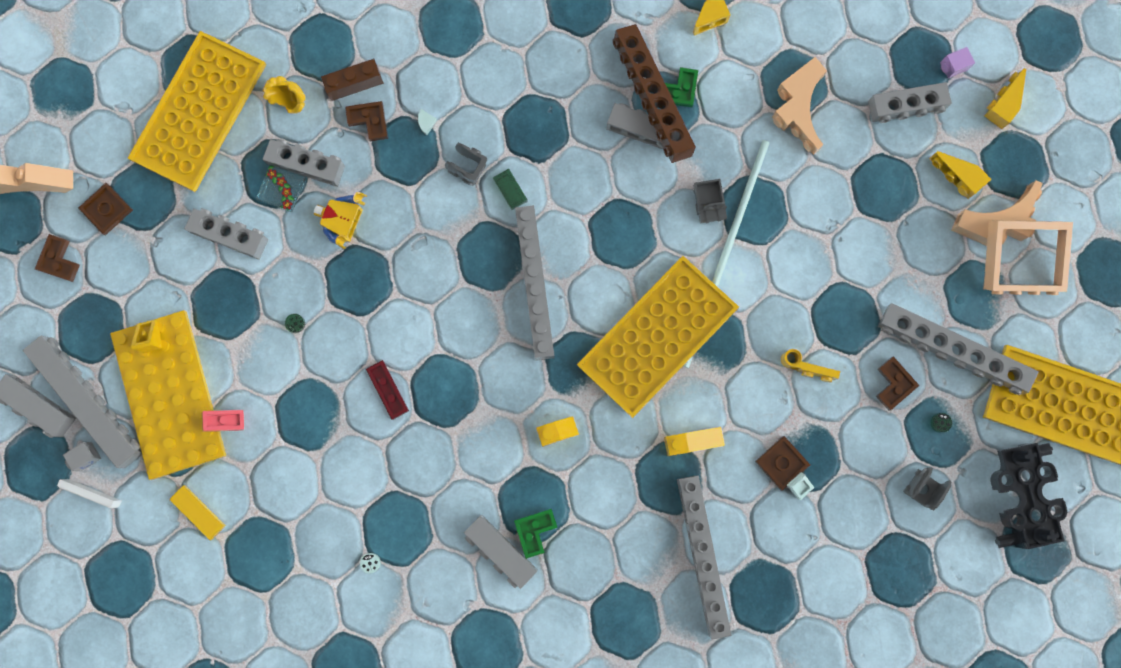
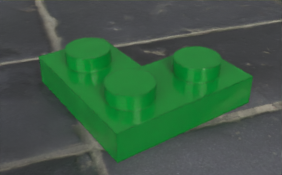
M680 67L677 85L665 83L675 105L693 108L698 70Z
M552 509L514 520L525 558L545 553L539 534L558 528Z

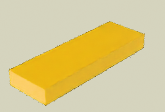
M183 485L169 499L209 540H212L226 526L186 485Z

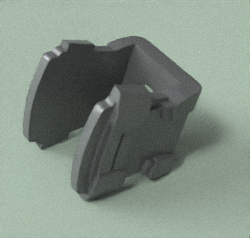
M458 142L455 146L456 151L479 164L473 175L449 161L445 163V168L448 170V173L462 178L464 183L474 186L486 167L487 157L482 155L476 148H469Z
M932 467L924 468L922 471L917 469L914 478L903 492L924 507L934 511L945 499L952 486V482L949 480L944 484H940L930 477L933 470ZM926 484L928 487L927 492L925 494H920L919 492Z

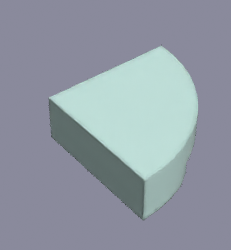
M421 109L418 115V123L422 132L428 135L437 119Z

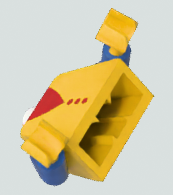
M361 192L329 200L326 207L316 205L314 209V215L321 217L320 225L323 227V233L330 242L342 249L346 248L343 246L346 241H351L363 209L360 205H365L362 198L367 197V195Z

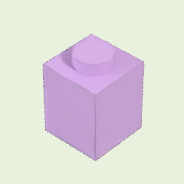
M968 47L948 54L940 63L942 71L949 79L968 71L975 64V61Z

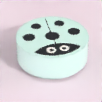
M368 553L360 560L361 569L368 574L376 572L381 565L379 556L374 553Z

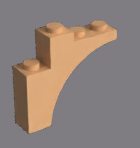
M816 57L780 84L777 90L782 100L787 102L777 109L772 116L773 122L778 128L785 131L790 127L792 134L797 138L799 137L803 142L804 148L813 155L824 144L814 130L810 115V102L816 84L827 72Z
M24 163L18 168L0 165V194L21 191L67 193L73 189V170Z
M1035 180L1027 185L1020 199L1010 208L1002 211L980 213L964 209L958 213L951 231L987 246L989 220L1036 221L1030 217L1035 211V207H1033L1035 201L1042 194L1040 189L1043 183ZM1003 229L1002 244L1005 242L1007 235L1023 241L1031 237L1035 229Z

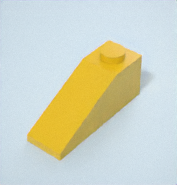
M721 427L664 437L667 456L725 446Z

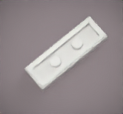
M60 479L57 485L61 489L108 508H118L122 500L70 479Z

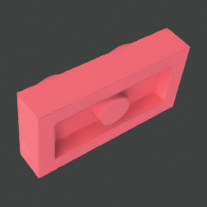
M243 410L202 412V432L244 430Z

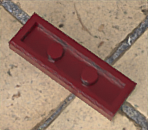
M382 360L366 368L391 420L409 412L385 362Z

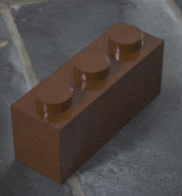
M375 59L321 76L326 93L331 101L384 84Z

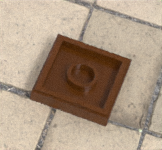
M108 183L101 186L78 207L105 236L133 211Z
M782 436L755 461L780 491H783L789 482L810 466L808 461L785 436Z

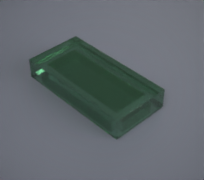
M510 169L493 177L494 182L511 210L528 202Z

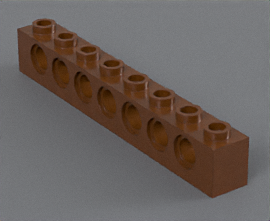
M634 24L617 29L613 38V46L620 54L621 63L626 66L628 78L632 79L634 83L635 93L639 94L642 107L649 115V122L656 130L658 141L662 142L665 156L669 157L671 163L692 157L696 146L637 25Z

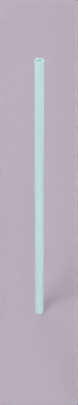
M762 140L712 282L717 287L769 145V142L766 140ZM692 357L683 367L689 368Z

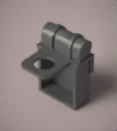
M721 179L695 182L693 185L696 199L695 206L700 224L726 220L727 206H725Z

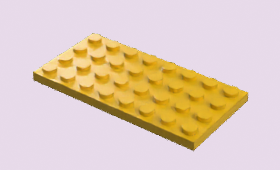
M199 31L130 152L128 159L196 192L267 64L242 50Z
M682 256L585 355L577 366L633 419L739 309V306L689 260Z
M185 310L156 319L162 349L145 353L132 350L131 344L137 325L110 333L149 480L226 457L220 431L202 432V412L214 411L188 314Z
M1004 345L1002 355L1039 372L1030 392L1023 395L1013 394L1009 391V388L1003 385L1000 387L992 384L983 418L1121 465V383L1010 345ZM1008 372V378L1012 381L1015 378L1014 374Z

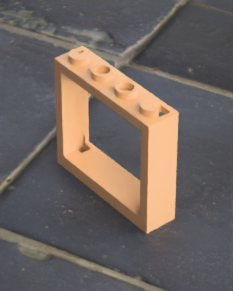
M989 220L984 289L992 291V294L999 295L1003 294V291H1009V294L1022 295V291H1028L1030 295H1040V291L1046 292L1047 295H1059V292H1067L1073 222ZM1003 229L1058 230L1053 285L999 284Z

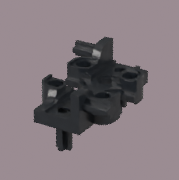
M1025 443L1017 447L997 451L1000 460V470L995 471L991 475L992 490H998V493L1013 491L1019 497L1017 507L999 513L1002 524L1006 528L1012 529V533L996 537L995 543L998 545V548L1015 545L1016 548L1032 549L1065 541L1060 521L1067 517L1066 502L1063 498L1048 500L1042 493L1043 486L1046 483L1058 481L1055 466L1050 462H1043L1042 456L1053 454V447L1050 446V443L1038 445V443ZM1041 467L1044 469L1043 476L1040 474ZM1024 470L1030 474V478L1026 482L1021 479V473ZM1003 476H1005L1007 479L1005 485L1002 483ZM1052 507L1055 508V514H1054V515H1052V513H1051V508H1052ZM1034 510H1038L1041 514L1038 521L1032 518ZM1014 515H1016L1017 522L1015 524L1012 521Z

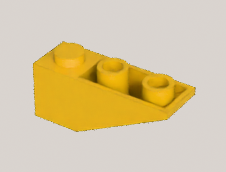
M1025 68L1019 73L1014 72L1008 79L1009 85H1004L997 93L998 99H993L986 107L988 111L984 117L1000 129L1006 127L1021 109L1027 70Z
M937 151L929 158L933 166L940 169L944 173L945 178L958 188L959 193L967 199L975 195L992 180L978 165Z

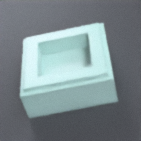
M802 472L787 484L799 500H802L814 489V486Z

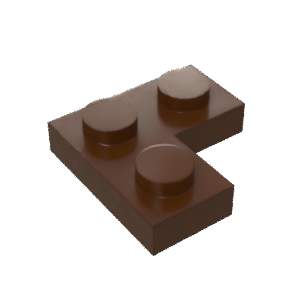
M382 101L345 107L349 127L367 124L370 142L388 139Z
M48 234L35 270L73 282L80 264L63 259L70 241Z
M894 356L877 369L890 383L876 396L888 411L895 408L920 386Z

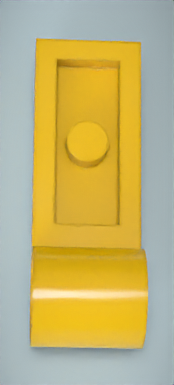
M790 349L781 356V363L784 367L802 372V376L813 378V375L821 377V381L825 382L839 379L840 371L802 362V355L797 349ZM788 354L794 355V363H790L787 360Z

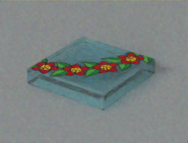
M269 165L256 199L293 212L306 178Z

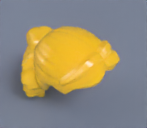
M282 76L271 77L266 81L263 88V98L268 100L270 104L274 105L277 103L285 107L288 113L293 114L303 110L305 94L297 83L287 81Z

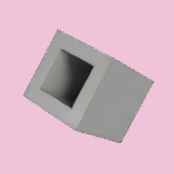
M82 442L63 454L66 459V466L72 471H83L102 459L92 442Z

